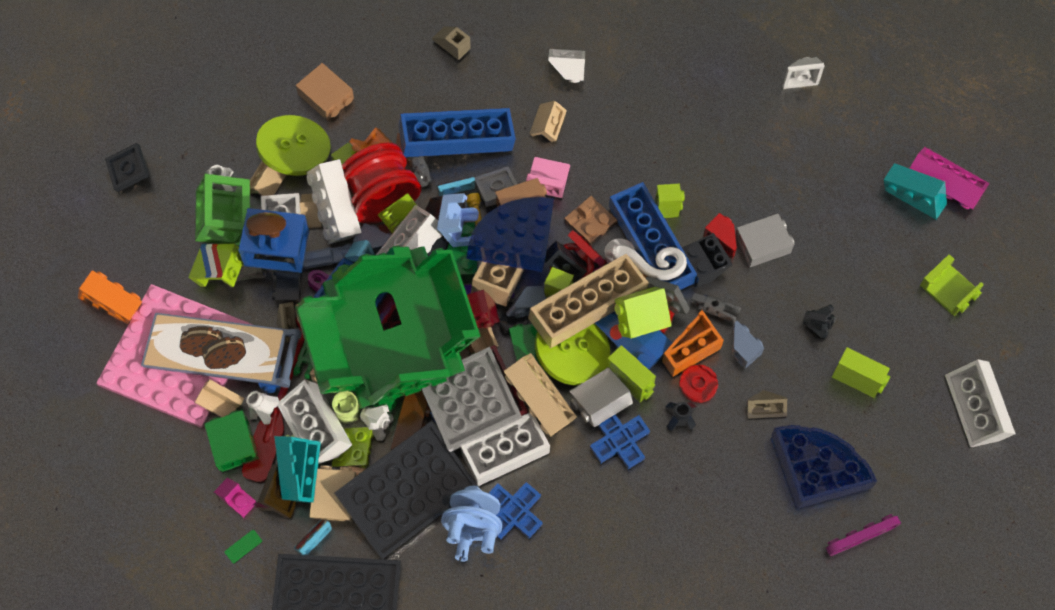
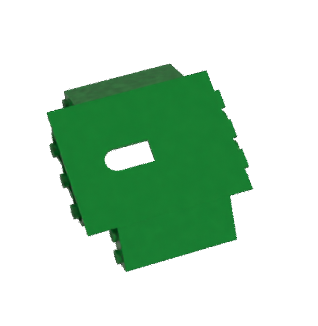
M399 245L391 247L387 253L361 255L350 266L348 264L339 266L331 275L332 279L322 283L325 295L319 298H313L312 296L304 297L295 306L320 393L355 391L360 409L375 403L383 405L394 401V398L404 394L408 396L430 385L433 387L447 382V378L465 371L460 352L480 337L453 251L443 250V248L433 250L429 257L425 246L411 250L409 247H400ZM387 292L394 298L402 324L384 331L375 301L379 294Z

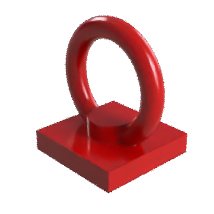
M574 230L568 234L575 243H567L563 246L568 250H574L586 262L587 272L580 280L593 273L594 262L601 267L607 263Z

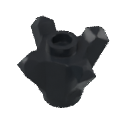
M830 304L817 310H807L804 316V325L812 329L821 339L828 336V329H832L833 323L836 321V317L830 314L834 311V307Z
M669 402L665 408L672 413V419L666 427L671 432L677 426H686L692 430L696 426L692 418V412L697 406L692 402Z

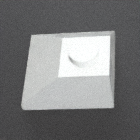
M549 49L548 61L565 79L573 83L584 80L585 51Z
M804 57L797 60L787 69L782 85L783 89L818 85L824 69V63L817 57Z

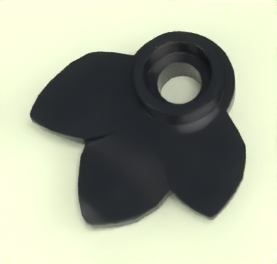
M510 298L506 307L503 305L496 307L500 321L499 324L504 333H508L509 328L516 324H528V316L516 318L515 316L506 315L509 309L508 305L512 304L515 298Z

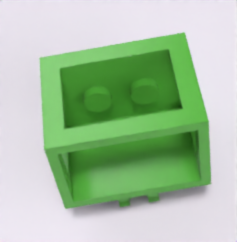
M204 174L196 189L195 241L215 244H236L240 246L247 208H250V179ZM212 183L238 187L235 192L212 189Z

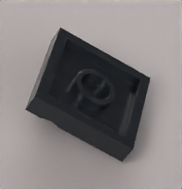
M138 143L105 158L113 189L116 192L149 177L141 146Z

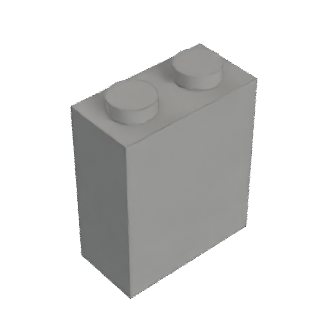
M779 214L737 227L735 237L749 267L788 255L792 252L794 239L788 234L784 219L780 218Z
M609 367L570 391L572 407L575 410H579L583 420L586 423L589 422L593 427L633 404L630 390Z

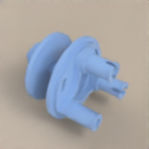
M475 485L453 493L450 497V506L452 508L442 514L441 523L448 531L446 541L451 544L458 543L455 559L459 561L461 557V561H467L469 546L473 541H482L481 550L483 553H493L495 537L502 531V522L496 516L500 511V502L497 498L483 492Z

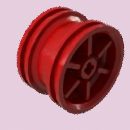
M386 142L371 145L355 153L342 164L344 178L347 181L350 195L353 197L351 202L354 205L358 221L361 223L374 224L383 222L378 214L408 193L415 202L420 196L421 185L412 171L405 170L407 159L400 147L395 143Z

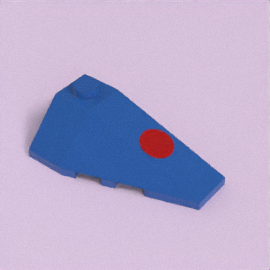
M615 311L595 322L618 348L622 345L649 370L673 343L660 330L635 338L622 337L618 328V315Z

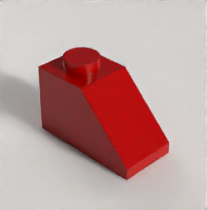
M719 213L705 227L703 236L706 237L714 233L726 254L733 258L737 249L734 224L729 217Z

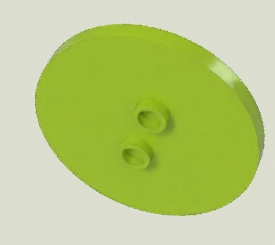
M284 115L275 117L262 125L256 138V150L260 159L271 169L286 175H307V172L317 165L326 163L330 154V139L325 130L314 121L301 116Z
M595 323L551 349L538 331L535 337V352L541 366L549 375L562 383L581 385L607 368L610 345L605 333Z

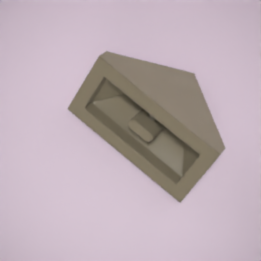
M293 302L279 304L276 322L278 328L296 329ZM286 336L284 343L290 342L291 337Z
M763 390L747 400L748 419L787 417V397Z

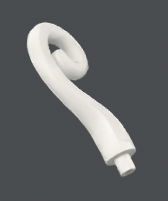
M614 245L613 249H606V256H613V260L627 254L642 273L658 280L676 278L686 268L687 262L684 253L675 247L663 248L656 255V264L663 269L669 268V263L664 260L666 256H674L676 258L675 266L667 270L653 268L630 247Z

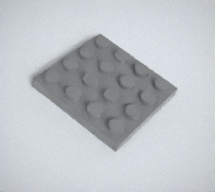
M490 347L463 359L465 371L447 378V382L433 387L430 385L422 388L449 452L522 418Z

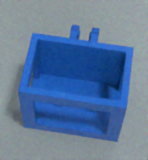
M247 208L239 246V253L244 266L301 273L309 236L305 215ZM262 212L276 213L285 218L286 227L280 232V236L276 238L269 237L268 235L252 236L249 234V229L246 225L248 218ZM254 255L293 258L295 263L254 259Z

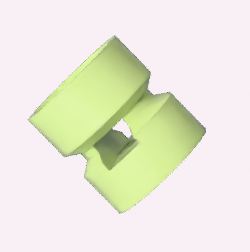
M349 391L337 393L332 400V407L339 422L343 424L355 422L360 415V407L356 396Z

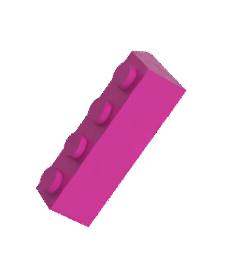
M926 147L918 153L909 168L945 181L946 198L951 200L954 198L966 209H974L990 184Z

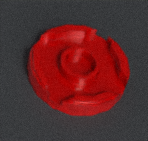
M705 365L689 366L680 376L679 388L681 393L692 402L702 403L709 401L714 397L718 389L716 373Z

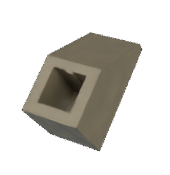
M443 27L432 37L434 42L458 60L471 49L470 36L458 27Z

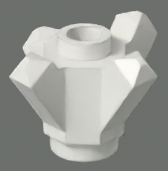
M214 165L206 171L207 174L231 177L234 173L230 168L220 165ZM212 183V189L233 191L230 185Z
M258 391L251 392L246 398L249 407V419H257L259 416L264 424H270L272 419L270 415L273 409L280 403L278 397L268 396L267 393H260Z
M387 404L379 407L366 406L360 414V419L367 425L369 430H372V434L377 441L384 440L386 436L384 429L388 428L394 419L392 414L387 413L389 412Z

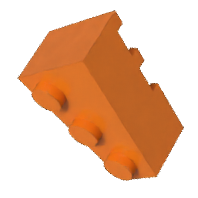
M92 270L78 292V299L82 301L84 298L93 302L92 306L97 309L100 306L108 311L109 315L126 324L130 323L142 304L141 298L137 294L126 292L121 284L110 282L107 280V276L99 271L96 273Z
M703 310L699 312L692 323L687 326L685 331L664 352L662 362L672 377L717 352L722 347L723 338Z

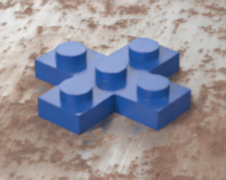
M616 415L597 425L604 434V437L591 444L590 449L600 464L618 454L625 466L630 469L645 459L644 454L635 442L648 435L650 430L640 415L622 425Z
M527 482L513 496L498 483L489 492L500 502V511L496 515L502 522V531L497 535L499 540L514 526L530 539L543 525V522L529 511L541 498V494Z

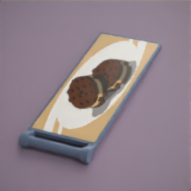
M155 313L141 366L149 369L272 384L288 388L291 382L289 378L298 339L301 338L302 331ZM288 336L291 338L282 377L276 378L285 338Z

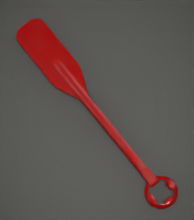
M296 314V318H295L296 324H297V326L300 328L299 330L302 331L301 326H300V324H299V322H298V320H297V314ZM303 332L301 338L298 339L289 380H292L298 355L305 342ZM289 387L280 388L277 396L279 401L286 396ZM278 406L273 409L270 415L272 418L270 424H264L261 420L257 425L253 439L259 459L244 464L242 468V474L248 480L255 482L265 481L276 457L274 436H283L284 433L283 415Z

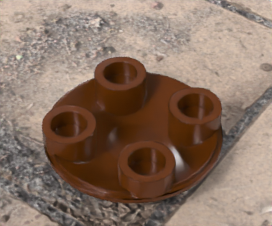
M262 212L249 217L246 225L249 229V234L252 236L268 235L269 237L276 238L280 236V232L286 227V220L279 214Z

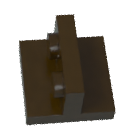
M272 464L256 508L262 511H275L285 518H291L297 501L282 500L278 464Z

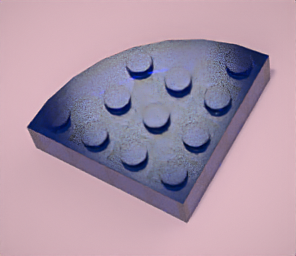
M522 198L507 202L489 212L477 224L471 235L466 259L543 272L554 198Z
M787 425L774 428L771 437L797 509L872 489L877 483V479L866 460L855 451L851 444L837 435L820 428L800 427L801 425Z

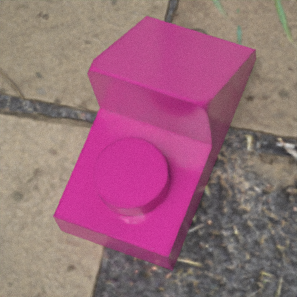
M228 477L213 492L242 518L257 504L250 495L241 489L237 482Z

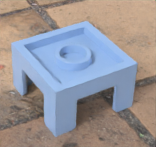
M464 193L443 195L437 229L452 247L474 245V237H461L464 221L478 220L479 211L476 208H461L457 204L467 200V196Z

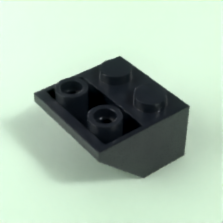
M714 233L682 247L697 273L694 284L696 288L712 282L732 266V262Z

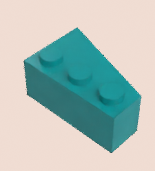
M895 163L884 178L885 191L937 220L947 204L946 185L943 180Z
M274 436L282 500L314 503L321 442L291 436Z

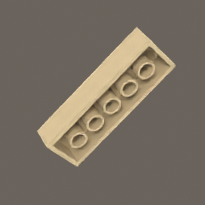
M624 254L531 307L528 319L551 349L613 313L616 305L615 298L646 290L649 282L630 257Z

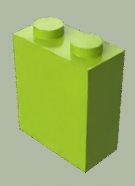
M652 287L615 298V312L618 315V328L622 337L635 338L671 326L665 288Z
M621 345L608 357L607 368L611 369L639 403L644 398L647 400L652 396L656 376Z
M847 347L832 378L875 398L876 394H881L890 379V376L887 375L890 368Z

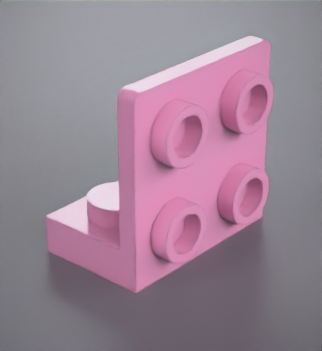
M535 157L531 172L527 175L526 181L538 178L540 184L545 185L546 195L562 198L570 165Z

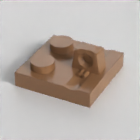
M590 196L566 216L564 222L591 246L617 223V219Z

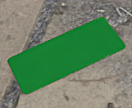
M251 530L225 550L224 553L232 563H235L259 545L262 539L255 530Z

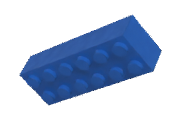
M510 108L400 114L398 125L402 152L405 157L512 151L516 140Z
M644 182L610 196L609 208L617 219L627 240L634 246L635 251L655 269L667 270L673 268L677 262L674 256H666L664 258L669 263V268L663 269L658 267L655 261L657 253L666 247L678 248L683 253L684 251ZM685 253L687 262L685 270L676 278L661 280L678 285L680 290L695 284L697 276Z

